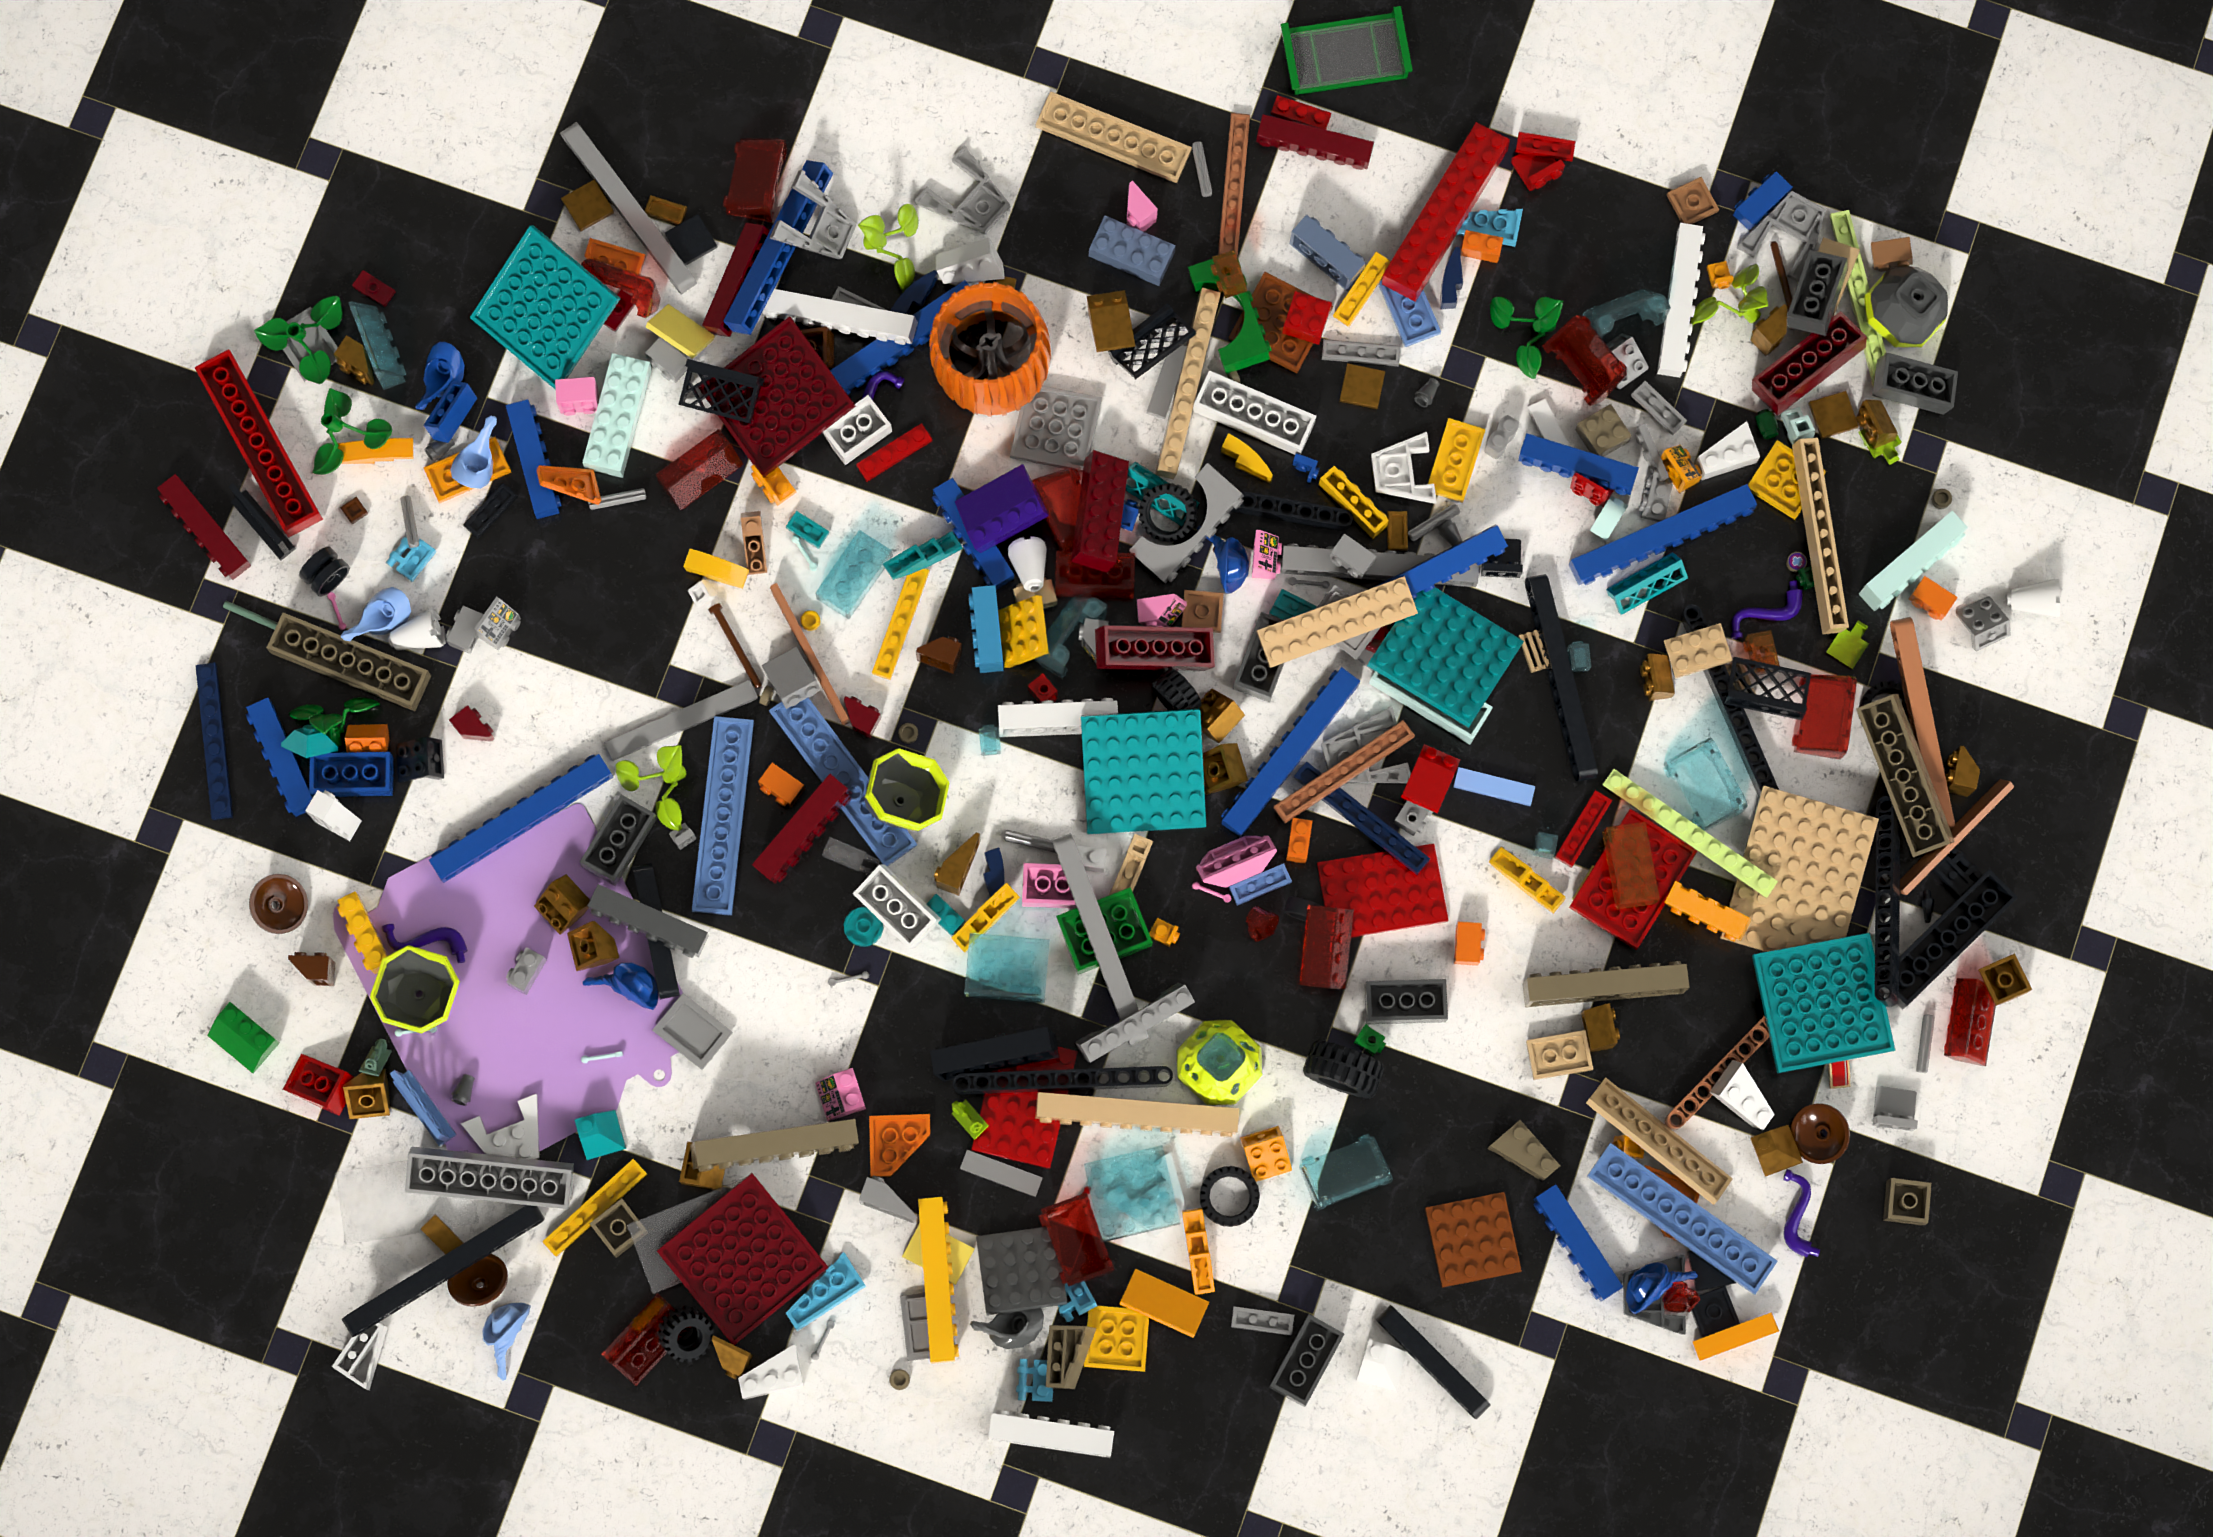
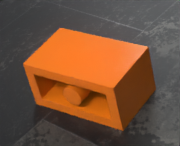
M1465 230L1460 256L1498 263L1503 237Z
M1924 576L1909 597V600L1912 601V605L1916 608H1922L1927 611L1928 615L1933 619L1942 620L1958 597Z
M388 724L347 726L345 735L347 753L388 751L390 741Z
M773 762L758 781L761 786L760 790L768 796L772 794L777 797L776 801L784 807L788 805L792 808L805 790L804 784Z
M1292 819L1286 861L1306 863L1312 820Z
M1457 922L1454 964L1478 966L1480 960L1484 959V949L1481 948V941L1485 939V929H1482V923Z

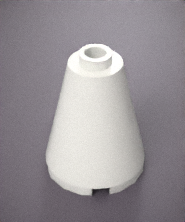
M1030 536L1031 539L1024 540V537L1009 545L1008 557L1024 589L1030 592H1037L1044 584L1046 544L1041 538Z
M2059 579L2012 589L2011 594H2007V606L2011 605L2013 610L2054 618L2060 617Z
M428 609L391 631L388 637L390 646L396 650L444 646L446 644V633L444 626H440L438 622L441 618L435 609Z

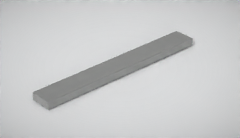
M748 680L604 743L612 761L708 721L714 718V716L722 715L758 699L751 681Z

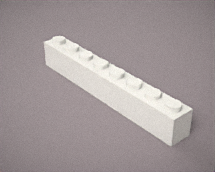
M1680 223L1677 229L1657 374L1680 378L1682 372H1686L1688 361L1684 359L1685 353L1688 354L1690 342H1687L1688 335H1691L1693 324L1689 323L1690 317H1693L1695 312V306L1692 305L1693 299H1696L1698 288L1695 287V281H1698L1700 276V269H1697L1698 263H1701L1703 251H1700V245H1703L1705 241V233H1702L1703 226Z
M778 289L773 290L763 310L764 315L772 320H777V318L785 320L790 316L794 322H800L808 327H813L814 325L828 327L830 331L836 329L844 334L852 332L864 338L869 336L876 337L880 341H887L888 339L900 345L912 344L918 324L913 315Z

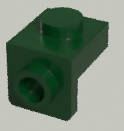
M1811 566L1802 567L1796 572L1797 583L1799 586H1803L1804 590L1815 586Z

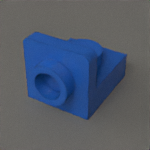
M1295 454L1292 465L1296 466L1295 468L1299 471H1310L1307 479L1308 483H1311L1312 478H1317L1320 470L1317 467V460Z
M1131 499L1124 500L1121 528L1133 531L1139 514L1138 509L1140 506L1138 502Z

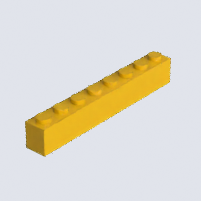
M942 1197L918 1199L930 1363L955 1362V1357H959L958 1344L954 1345L953 1336H957V1325L952 1324V1316H956L955 1303L951 1304L950 1295H954L953 1283H949V1275H953L952 1262L948 1263L947 1255L951 1254L950 1242H946L945 1235L949 1234V1222H944V1214H948L947 1202H943Z

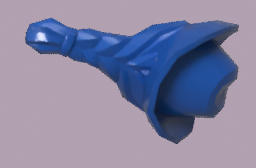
M438 342L432 346L426 360L423 379L426 391L420 401L416 403V409L424 410L433 399L442 397L452 380L462 381L465 365L460 352L452 344Z
M1214 534L1210 539L1208 537L1206 539L1215 546L1214 553L1218 561L1217 569L1220 574L1221 584L1224 592L1230 594L1239 589L1248 576L1249 559L1245 548L1237 539L1230 537L1224 541Z
M620 963L614 967L613 974L587 977L583 981L584 986L604 984L611 986L614 992L625 996L628 1000L635 1002L643 1008L654 1010L658 1004L659 992L655 978L644 967L634 963Z
M1661 1262L1644 1265L1634 1272L1627 1283L1626 1301L1629 1310L1634 1314L1645 1310L1671 1288L1674 1282L1693 1280L1698 1277L1697 1273L1694 1271L1684 1273L1668 1272L1667 1265Z

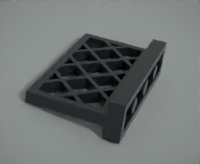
M1167 303L1132 329L1135 347L1109 350L1108 353L1116 365L1119 364L1136 380L1197 333ZM1175 321H1177L1176 326H1170ZM1175 331L1174 336L1165 337L1166 332ZM1179 331H1188L1186 334L1178 336ZM1162 332L1161 337H1156V338H1154L1155 336H1157L1159 333ZM1164 342H1172L1170 346L1163 347ZM1151 343H1159L1158 348H1150ZM1146 344V348H1145V349H1139V348H1141L1143 345ZM1157 353L1154 358L1148 359L1149 354ZM1144 354L1143 359L1135 360L1136 355ZM1131 355L1130 360H1125L1127 357ZM1133 365H1142L1138 370L1133 371Z
M687 359L685 366L688 368L678 405L751 424L760 386H763L765 379ZM692 372L698 373L702 380L694 386L691 382ZM716 378L719 386L711 390L707 381ZM732 382L737 390L728 395L724 386ZM704 384L708 393L699 397L696 388ZM747 387L754 388L752 396L746 400L742 390ZM722 389L725 398L717 402L713 393ZM693 391L697 400L691 404L685 403L687 394ZM739 393L743 402L735 407L731 398ZM710 396L714 405L705 408L702 400ZM728 400L732 409L723 413L719 405ZM744 405L748 409L746 418L740 417L737 411Z
M234 483L228 486L235 495V498L230 502L280 561L296 549L247 490L241 493Z
M1733 657L1724 704L1802 720L1807 709L1806 703L1811 673ZM1736 664L1745 665L1748 671L1740 675L1736 669ZM1761 668L1768 675L1760 679L1754 671ZM1778 672L1783 673L1787 679L1779 683L1774 674ZM1751 673L1756 682L1748 685L1743 677ZM1797 676L1806 678L1805 684L1798 687L1793 679ZM1770 677L1776 686L1768 690L1763 681ZM1740 680L1745 689L1741 691L1732 689L1733 683ZM1787 682H1790L1795 689L1789 694L1782 687ZM1759 684L1764 693L1757 695L1751 688ZM1778 688L1784 697L1776 699L1771 692ZM1798 693L1802 698V704L1793 702L1790 696Z

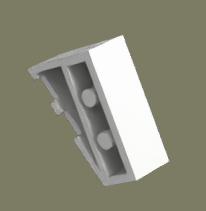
M989 237L935 255L936 271L944 284L960 283L964 280L966 282L1005 279L1003 262Z
M317 790L305 811L317 824L350 841L362 820L338 802L339 800L335 798V795L326 790L323 793Z
M1732 1060L1710 1093L1749 1125L1763 1131L1775 1114L1744 1064Z
M379 1322L361 1334L351 1337L332 1367L370 1391L388 1327Z

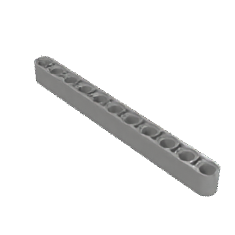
M575 122L560 132L564 141L591 177L595 179L600 189L677 291L682 295L695 286L697 282L691 272L580 125Z
M1070 833L1052 840L1119 1020L1121 1021L1137 1012L1138 1007L1076 844ZM1147 1031L1128 1041L1129 1045L1148 1039Z

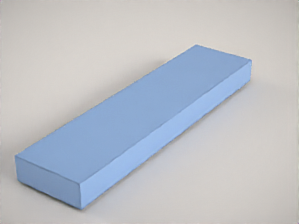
M1460 767L1457 769L1453 786L1454 788L1526 806H1531L1535 786Z

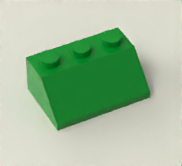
M231 1002L216 1017L207 1035L253 1074L280 1043Z

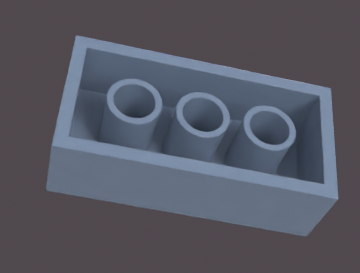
M1306 215L1292 230L1289 244L1349 292L1365 268L1364 258L1358 253L1354 254L1349 250L1350 247L1345 242L1338 241L1333 232L1321 227L1319 221L1314 217L1310 218Z
M1104 216L1089 248V257L1157 286H1160L1175 253L1174 244L1107 216Z

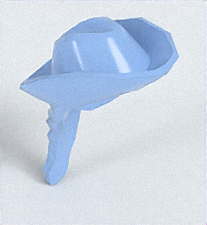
M491 415L486 418L485 425L476 440L462 449L453 460L450 469L452 478L466 487L481 489L488 485L493 475V459L489 448V437L493 427L496 425L497 418Z
M397 588L382 589L367 603L359 623L351 629L344 631L341 634V638L345 641H351L355 636L368 632L372 635L390 633L407 622L411 613L408 598Z
M510 1303L496 1308L487 1317L482 1330L483 1341L488 1346L494 1345V1356L498 1365L497 1376L502 1381L506 1380L507 1375L505 1361L507 1349L513 1345L517 1333L522 1330V1325L530 1312L531 1305L526 1303Z

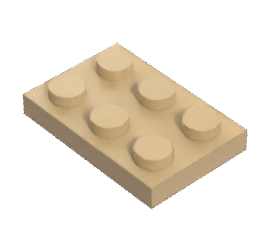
M1721 623L1664 640L1675 679L1732 662Z
M1586 1030L1526 1040L1533 1081L1593 1070Z

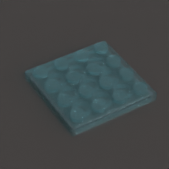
M1163 1145L1084 1164L1102 1243L1181 1224Z

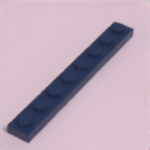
M217 664L195 665L211 819L232 818Z
M1306 761L1294 775V779L1304 786L1322 773ZM1340 787L1321 799L1416 875L1430 861L1427 855Z

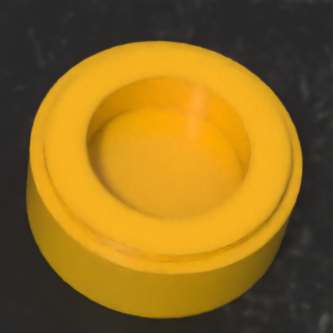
M809 610L802 614L800 621L805 630L814 631L820 626L818 613Z

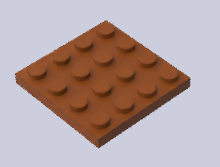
M1264 272L1252 294L1253 302L1250 303L1252 308H1257L1259 314L1257 322L1263 325L1266 334L1263 335L1264 341L1268 340L1272 351L1269 352V360L1298 373L1314 343L1282 334L1295 291L1307 295L1310 294ZM1244 310L1229 336V339L1232 341L1238 336L1243 327Z
M1505 1192L1425 1208L1442 1288L1522 1272Z

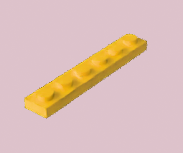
M924 568L906 576L872 671L873 675L891 680L930 570Z
M632 1159L542 1242L556 1257L559 1256L591 1226L589 1223L618 1202L647 1173Z

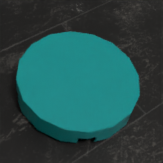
M867 907L852 910L844 921V932L848 940L860 947L871 946L881 938L884 930L883 923Z

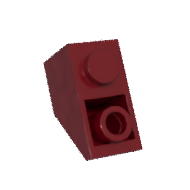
M845 696L844 703L852 729L871 738L881 720V714L878 713L879 710L871 705L868 707L862 705V701L856 697L851 696L849 698Z
M467 705L449 719L463 739L494 740L492 736L493 729L487 722L483 724L479 720L482 716L475 708L471 710Z

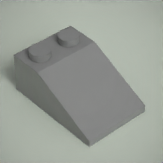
M874 1175L872 1178L867 1177L859 1198L861 1205L916 1225L918 1224V1217L885 1183L884 1179Z

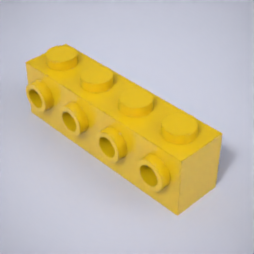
M1333 466L1320 478L1319 486L1342 509L1349 510L1353 515V520L1372 539L1387 527L1389 520L1385 513L1381 510L1379 511L1374 506L1372 500L1365 497L1360 492L1359 487L1347 479L1342 470H1338Z
M354 891L337 900L340 905L337 906L341 917L345 916L348 922L345 926L349 934H354L356 938L354 945L358 953L362 952L365 957L362 962L366 970H371L374 974H377L382 959L388 956L359 894Z

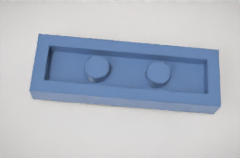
M1283 863L1231 885L1229 889L1238 906L1290 884L1292 880Z

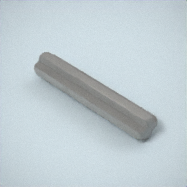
M1200 141L1192 143V150L1203 197L1211 196L1212 188L1203 145Z
M644 488L600 496L601 502L599 505L588 502L589 508L593 510L646 499V492Z
M408 495L402 496L400 501L408 544L410 548L418 547L419 540L412 500Z
M1452 504L1408 531L1409 538L1412 541H1416L1460 513L1459 507L1456 504Z
M1006 830L1005 841L1056 853L1052 840L1011 830Z
M1925 1014L1922 1021L1916 1071L1919 1073H1927L1929 1067L1935 1017L1930 1014Z

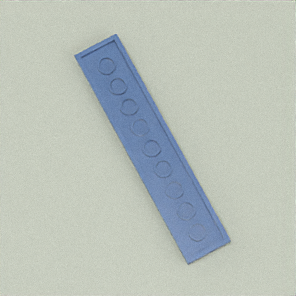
M809 697L787 709L780 702L769 710L770 714L821 782L831 774L853 793L851 795L852 800L845 807L842 805L841 809L882 864L888 867L917 846L916 841L907 829L892 827L880 822L868 811L864 799L868 781L867 775Z
M714 716L692 912L732 915L754 720Z
M1609 1143L1587 1175L1592 1181L1754 1295L1778 1262L1612 1143Z

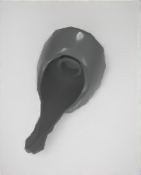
M1041 1308L997 1314L993 1321L989 1323L971 1321L970 1325L974 1331L987 1333L996 1346L1005 1349L1022 1348L1034 1341L1042 1330L1044 1314Z

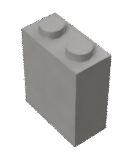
M797 647L762 665L768 680L786 709L821 691L817 680Z

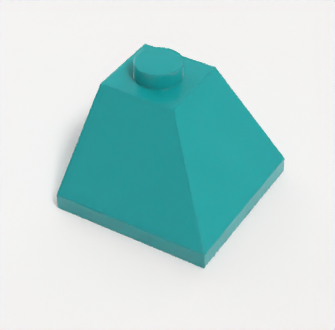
M305 725L303 728L294 730L281 743V747L305 758L338 751V747L333 741L312 725Z
M616 1110L574 1119L587 1160L626 1149Z

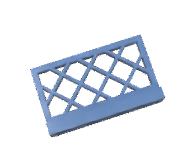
M396 1070L390 1073L394 1079V1085L438 1146H443L457 1135L410 1070L404 1074Z

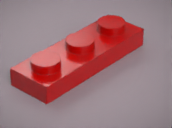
M1279 95L1276 97L1271 112L1273 116L1325 130L1332 114Z
M1519 132L1515 152L1572 162L1576 141Z

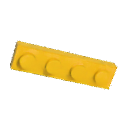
M1375 252L1333 317L1350 327L1382 280L1383 274L1391 261Z

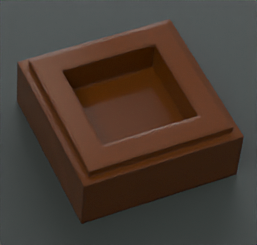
M357 496L340 507L351 524H354L368 514Z

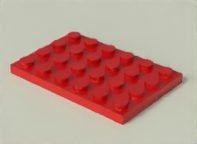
M1630 808L1569 908L1637 950L1666 904L1665 901L1674 882L1680 881L1696 855L1697 850Z
M1435 845L1416 846V848L1430 858V861L1418 875L1387 851L1317 862L1330 941L1448 922Z
M1058 1047L1059 1058L992 1072L1074 1069L1078 1051ZM1044 1076L1037 1079V1083L1041 1086L1049 1082ZM1060 1076L1057 1079L1061 1085H1066L1069 1081L1066 1076ZM1020 1077L1017 1080V1084L1019 1086H1026L1028 1080L1025 1077ZM1005 1078L997 1080V1085L1000 1087H1005L1008 1084ZM1043 1091V1092H1042V1093H1054V1094H1067V1095H1068V1091ZM1038 1092L985 1094L980 1116L989 1126L973 1141L971 1151L1050 1169L1061 1124L1059 1120H1052V1123H1041L1040 1119H1035Z

